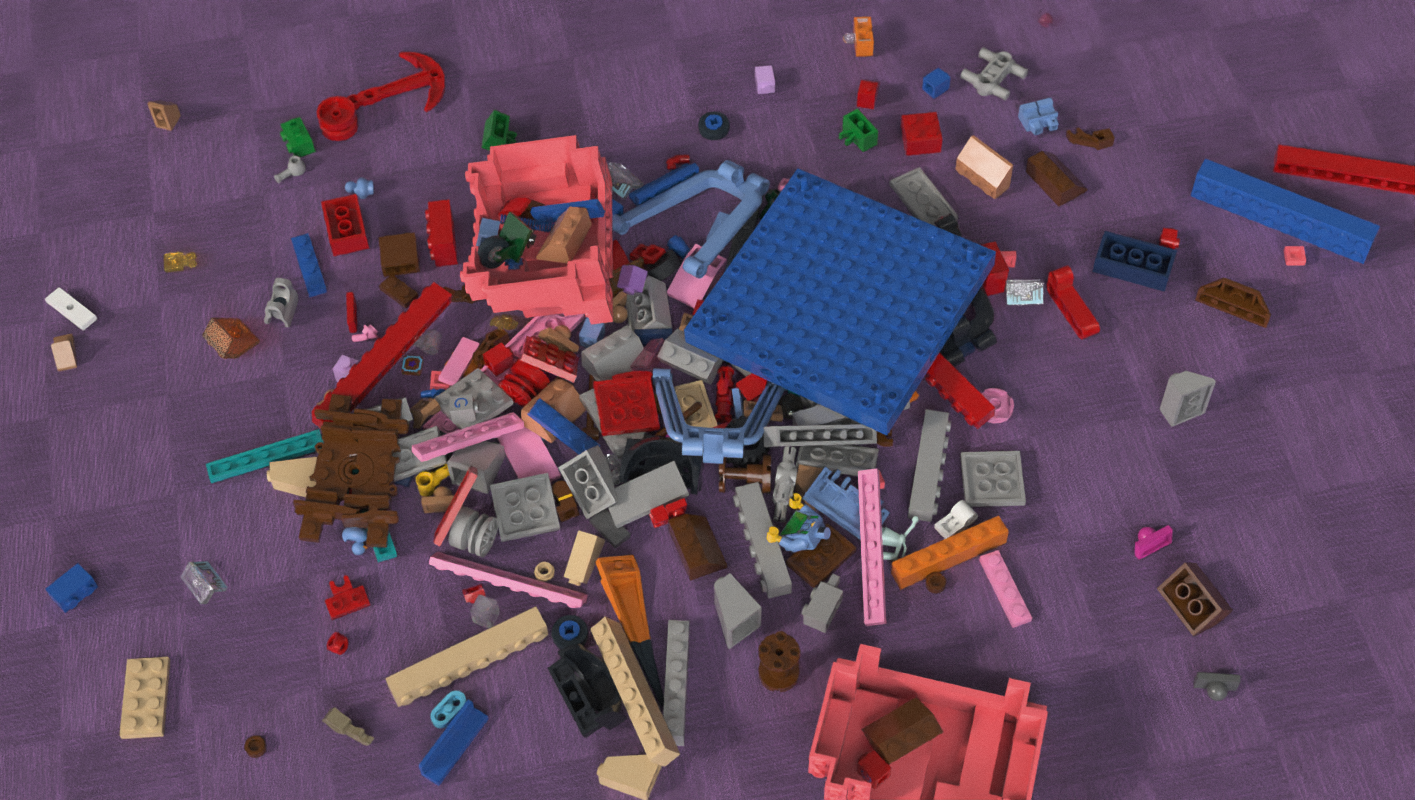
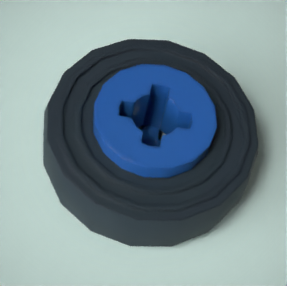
M708 112L699 120V132L702 137L708 140H720L729 132V119L721 112Z
M566 615L554 623L551 635L554 644L559 649H563L572 644L584 646L588 640L589 632L582 618L575 615Z

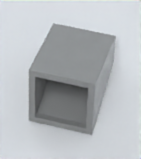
M483 441L464 449L456 450L447 462L452 484L460 486L469 467L473 466L477 468L478 476L471 489L488 494L491 489L490 485L493 484L504 461V446L497 442Z
M730 573L725 577H720L714 584L715 607L726 645L731 649L761 627V606Z

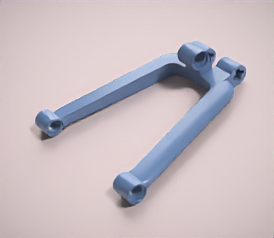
M726 160L720 165L718 170L711 169L699 172L621 216L614 214L613 231L624 235L628 232L629 227L708 188H719L742 200L702 248L693 257H687L683 263V269L687 273L701 279L705 276L707 267L760 207L762 195L768 191L770 182L756 173H751L747 180L744 181V168L731 160Z
M653 368V385L667 434L674 441L682 443V455L703 456V463L723 464V457L743 458V447L759 441L764 433V427H767L783 392L786 391L785 388L767 381V385L745 425L740 428L690 426L685 423L672 383L673 373H671V369Z

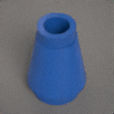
M674 235L667 243L669 250H673L682 259H685L686 255L690 252V248L682 237Z

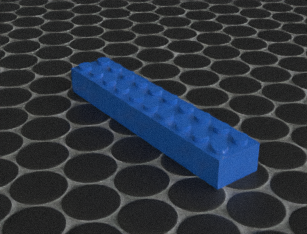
M1208 159L1203 161L1196 175L1191 197L1362 264H1364L1380 228L1379 225Z

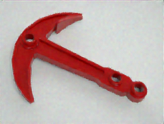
M400 52L399 57L407 60L417 69L421 68L422 71L380 87L361 91L357 95H349L347 98L351 100L355 110H357L360 106L373 105L384 98L430 85L428 100L424 108L425 112H429L441 101L444 95V72L441 66L431 57L416 52Z

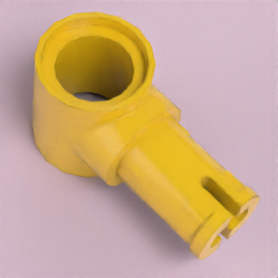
M447 464L434 472H421L417 475L416 484L422 496L428 497L433 495L436 486L443 479L450 476Z

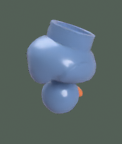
M360 177L357 183L353 181L347 182L345 190L348 193L355 192L359 198L366 199L368 195L374 194L373 180Z
M347 527L343 530L342 538L344 542L348 540L356 541L352 545V552L355 555H362L368 548L363 543L367 540V531L364 528Z

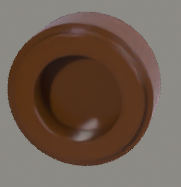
M938 572L929 574L925 583L927 590L935 594L944 591L946 587L944 575Z
M254 735L246 740L244 749L248 756L258 758L266 752L267 744L261 736Z

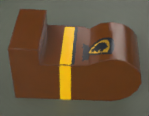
M565 481L554 483L552 492L555 500L560 503V506H557L556 509L561 522L579 516L578 508Z

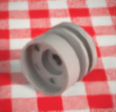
M468 507L461 508L451 526L449 544L461 550L468 548L469 553H476L480 557L486 556L497 535L498 519L492 516L489 517L487 514L479 515L478 511Z

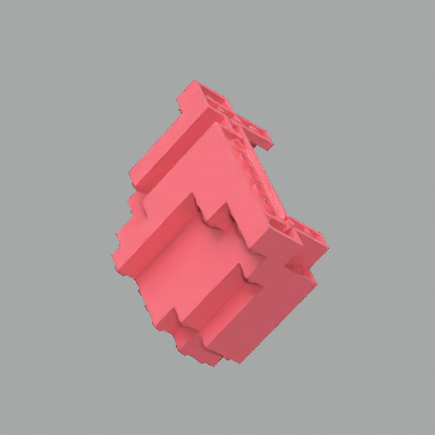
M573 135L490 147V154L487 155L488 161L468 163V171H465L466 181L470 182L471 194L475 195L477 207L474 209L476 222L473 223L475 233L473 237L474 247H471V255L468 256L469 262L463 263V271H460L461 281L465 282L466 293L470 294L472 301L487 299V304L492 307L494 313L520 310L523 311L525 318L564 313L565 316L585 314L586 318L589 317L591 325L613 322V291L609 282V278H613L612 178L606 158L601 157L598 146L580 148L577 136ZM525 197L545 204V206L598 199L605 210L604 217L590 219L592 225L572 261H568V263L537 260L536 256L550 232L547 233V231L542 232L541 230L536 231L533 229L521 256L523 265L519 266L520 269L509 270L508 266L504 265L505 262L493 269L486 268L481 264L477 253L479 246H476L482 218L500 221L501 217L498 215V212L510 199ZM497 250L490 252L488 257H493Z
M864 644L859 646L856 662L837 658V662H833L809 755L808 773L817 778L827 777L824 800H1031L1048 711H1046L1047 706L1027 701L1031 683L1009 678L1005 696L880 668L881 648ZM917 698L933 713L943 733L889 764L892 768L890 777L874 790L871 787L872 783L866 782L857 772L858 759L864 753L869 754L873 750L862 729L910 700Z

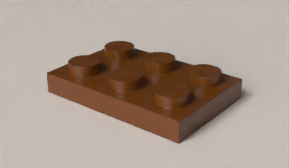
M828 523L825 527L830 528L831 535L829 539H821L815 549L795 552L786 560V565L812 588H817L820 582H824L857 549Z

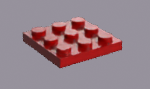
M526 336L523 343L521 361L574 383L577 377L579 357L575 353L562 351L558 346L551 343H543L538 337Z
M650 376L593 382L602 436L660 429Z

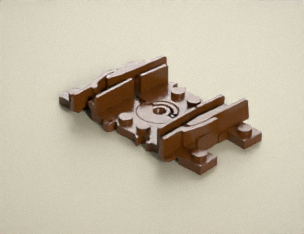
M332 394L329 409H315L314 412L316 419L334 421L323 422L321 432L324 444L318 442L315 445L316 452L319 455L317 456L314 473L309 478L310 481H315L316 485L313 487L307 486L305 501H293L295 513L303 515L299 540L320 543L323 525H333L334 520L338 519L342 520L344 527L368 528L367 547H387L389 524H397L399 521L397 511H382L391 510L392 499L390 496L394 497L398 494V489L393 484L396 464L400 460L399 457H393L392 455L394 452H401L398 446L399 434H407L409 431V423L407 420L401 419L403 402L398 399H382L381 413L354 409V414H351L349 412L352 397ZM358 469L359 473L354 475L352 471ZM343 500H344V506L340 505V502L343 501ZM361 510H368V512L361 513Z

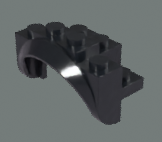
M648 435V438L644 440L627 438L620 468V482L626 483L628 479L633 480L675 461L686 488L691 490L690 494L697 495L698 491L702 489V473L705 463H703V456L682 455V443L674 441L669 437ZM645 460L644 465L639 464L641 461Z
M572 644L559 650L558 653L561 659L547 669L582 736L587 738L603 726L611 730L625 721L627 717L622 710V699L606 663L581 644Z

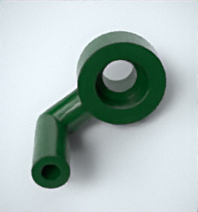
M770 189L765 195L768 204L759 215L760 220H762L781 193L779 190Z

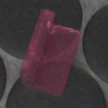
M663 338L650 340L630 368L633 371L652 372L653 368L660 361L657 355L665 340Z

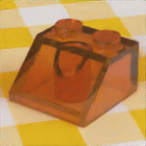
M211 317L202 334L207 343L223 359L238 358L260 342L239 318Z

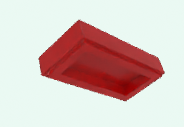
M346 292L347 324L350 333H357V303L353 292Z

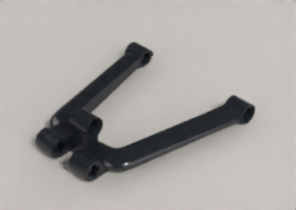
M950 213L934 222L937 227L962 237L957 220L953 214ZM983 284L970 303L976 317L969 322L963 315L939 352L954 367L965 361L958 347L972 342L976 349L982 352L997 343L994 333L989 329L994 321V310Z

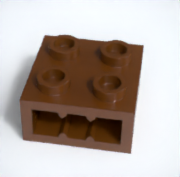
M415 232L379 237L380 261L384 277H388L391 274L395 276L420 272L418 243Z

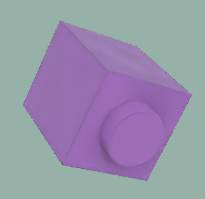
M622 265L617 287L630 295L642 293L648 271L635 265Z

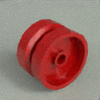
M334 96L323 100L318 105L316 111L321 133L325 138L331 141H343L351 138L357 132L359 127L354 104L350 99Z

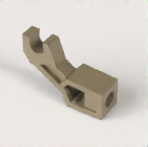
M335 707L331 708L322 719L336 733L346 734L363 745H370L374 739L373 736L365 734L363 728L353 726L351 719Z

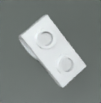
M961 500L952 508L951 513L935 524L934 528L946 539L960 533L978 519V514L964 500Z

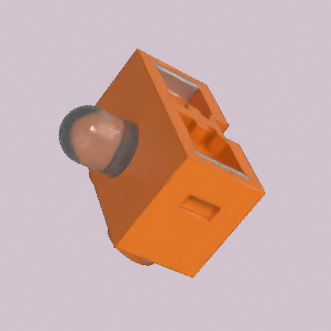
M871 16L854 17L853 33H846L843 36L845 43H854L856 57L873 56L874 39Z

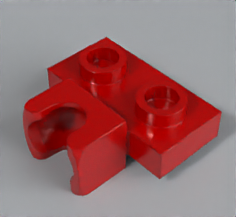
M683 498L667 504L666 507L661 505L651 509L649 517L654 528L668 524L669 519L684 515L687 508L686 500Z
M348 575L343 577L345 583L342 587H337L334 581L329 582L334 597L324 601L332 620L370 606L363 585L353 589Z

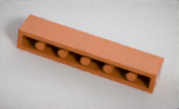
M998 515L892 562L891 575L901 590L926 579L933 572H942L1005 544L1009 531Z

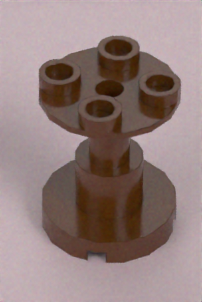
M763 454V464H747V468L726 467V457H723V464H719V492L725 493L726 479L747 480V484L756 482L762 484V494H770L771 454Z
M778 631L767 636L758 648L759 659L761 660L758 667L759 680L770 691L786 692L792 689L799 679L798 661L801 655L800 646L793 637L787 635L784 631Z

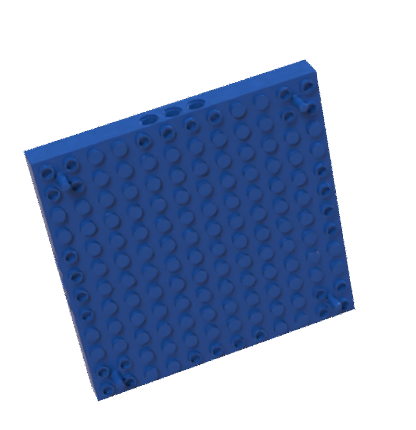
M797 168L685 327V341L709 354L882 434L888 435L994 267L996 251Z

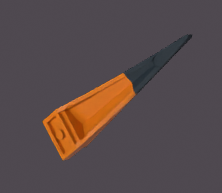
M634 555L600 557L595 562L602 578L600 582L660 705L663 706L664 696L651 645L641 575Z

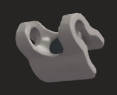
M284 278L275 279L271 300L267 302L265 308V324H270L273 316L283 321L285 327H290L298 304V294L293 289L290 280Z

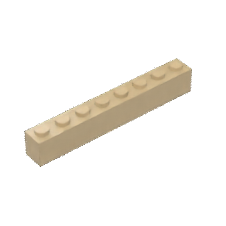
M534 607L385 678L388 688L398 707L408 705L416 698L427 696L439 687H446L452 681L467 677L471 672L483 669L495 660H502L514 651L523 650L527 645L543 640L548 635L547 625L537 607Z
M604 617L590 630L649 761L665 767L678 757L680 752L621 624Z

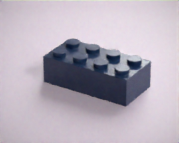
M1104 231L1092 272L1165 292L1177 250Z

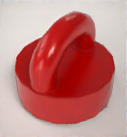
M334 632L327 642V650L342 655L348 648L347 637L339 632Z

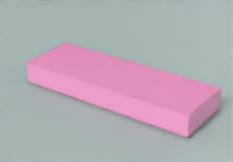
M462 337L439 375L438 381L451 386L460 381L473 359V353L480 346V343Z

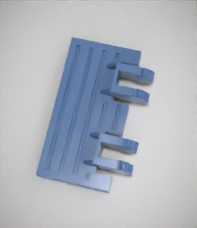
M824 467L802 499L861 540L859 490L850 485L845 491L844 489L851 478L847 476L839 487L834 481L838 479L841 471L837 469L831 479H828L832 471ZM885 508L881 510L882 524L890 514Z

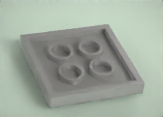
M479 368L433 398L439 403L441 411L452 421L449 412V397L473 394L474 401H478L479 413H476V421L456 423L455 425L459 429L491 420L513 405L512 398Z
M1020 451L961 452L964 498L970 507L1025 506L1026 499Z
M548 473L490 485L501 542L560 530Z

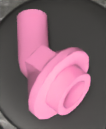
M371 324L369 326L364 325L362 331L364 334L352 335V341L373 340L379 337L377 335L379 331Z

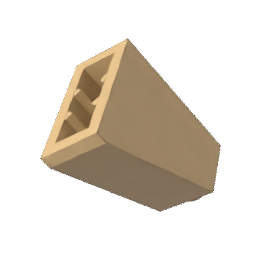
M317 457L270 462V470H267V480L272 483L273 488L276 490L306 497L307 486L313 487L316 485L315 481H310L309 476L314 473Z
M578 530L564 577L569 579L568 583L580 586L581 583H588L595 567V562L604 546L605 539Z
M647 755L606 757L604 764L601 763L599 765L597 775L601 785L642 800H648L662 766L649 761Z

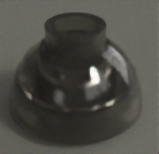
M786 394L778 402V405L782 406L783 417L787 419H792V413L804 410L801 398L795 394Z

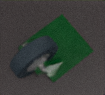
M509 212L500 235L488 237L479 246L477 253L481 264L486 268L493 269L502 265L506 259H513L516 263H519L532 229L513 212Z

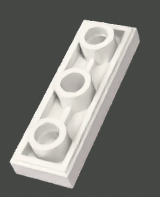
M60 287L45 298L49 305L83 331L97 320L95 314Z

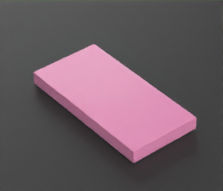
M524 427L496 437L499 444L504 446L505 455L518 479L548 473L550 482L561 478V474L545 444L536 433Z

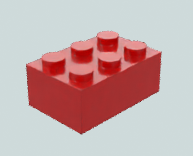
M357 194L322 201L321 205L333 256L369 249Z
M450 200L428 202V209L425 210L426 220H429L427 221L426 228L429 235L427 241L431 260H435L436 267L457 265L455 228Z

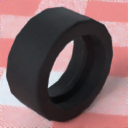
M668 250L654 264H648L645 270L648 271V276L662 281L679 268L681 260L673 250Z

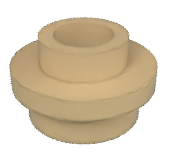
M541 562L536 566L534 574L539 581L546 582L553 578L555 571L550 563Z

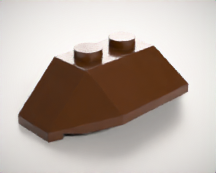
M1224 277L1203 285L1198 289L1195 301L1261 327H1267L1271 313L1260 291Z

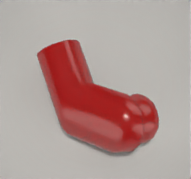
M675 155L667 159V169L674 170L676 169V164L690 163V155Z

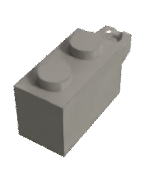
M832 574L828 583L820 582L818 588L814 587L810 596V603H806L802 610V615L804 616L803 624L826 633L843 600V591L837 588L840 583V576Z

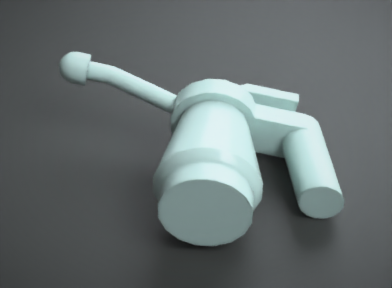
M917 516L912 518V525L901 535L887 527H882L883 545L896 547L895 553L883 552L884 560L896 561L902 545L904 551L901 558L905 556L907 550L905 545L906 536L918 522Z

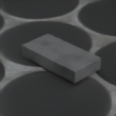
M606 509L590 519V524L615 549L631 537L630 533L623 526L619 528L615 526L611 514Z

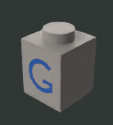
M473 394L449 397V412L453 424L476 421V413H479L478 401H474Z

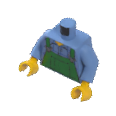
M794 493L793 498L795 501L790 498L789 505L793 509L799 508L800 511H795L780 535H778V528L771 526L766 538L770 543L778 541L779 545L784 547L786 551L813 550L821 539L830 538L831 531L830 528L825 527L823 518L807 504L803 505L801 503V495Z

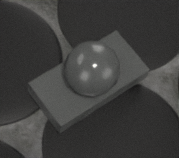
M1197 672L1194 679V688L1207 689L1208 696L1214 701H1222L1228 695V690L1236 691L1240 684V675Z

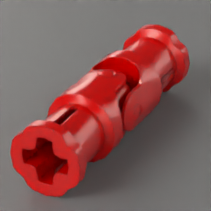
M721 366L718 369L719 381L717 382V414L715 419L720 423L732 420V415L730 414L733 406L732 389H734L732 376L735 371L729 366Z

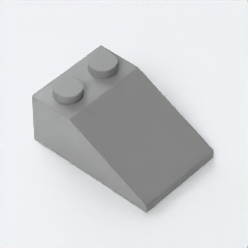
M599 445L584 451L558 467L587 519L618 501L608 461Z

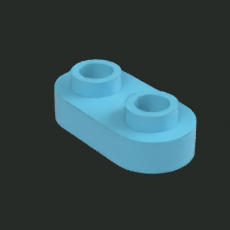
M450 692L432 710L431 721L435 727H448L467 701L462 692ZM455 702H460L458 706L453 705ZM440 717H446L445 720L439 721Z

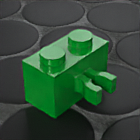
M858 109L843 116V131L839 133V139L847 138L845 139L846 146L854 142L862 152H865L877 145L878 130Z
M497 110L491 113L485 122L481 148L490 151L492 146L516 143L514 139L517 133L508 131L510 116Z
M300 117L280 124L282 128L280 135L283 142L287 141L286 147L289 154L293 153L294 156L301 158L315 152L313 141Z

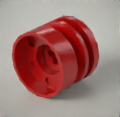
M519 358L510 369L512 375L506 374L504 380H501L498 386L512 398L514 403L524 408L537 396V393H540L550 384V380L538 367L523 362Z

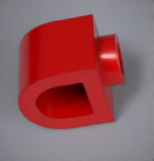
M1163 228L1159 239V246L1178 249L1180 238H1177L1178 230Z

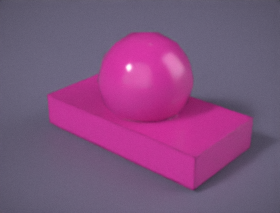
M1169 525L1158 531L1152 527H1143L1138 533L1139 541L1135 542V556L1140 560L1171 544L1173 529Z

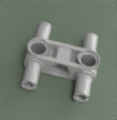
M983 47L979 52V57L990 63L980 74L973 73L965 68L960 78L973 84L978 94L982 96L993 94L1006 101L1010 95V90L1001 87L999 84L1010 73L1024 79L1028 74V69L1017 64L1008 52L995 53Z
M790 446L784 447L783 460L777 466L772 498L775 504L773 520L778 522L779 515H781L780 522L786 521L789 499H793L797 468L794 464L796 448L791 447V453L789 454Z

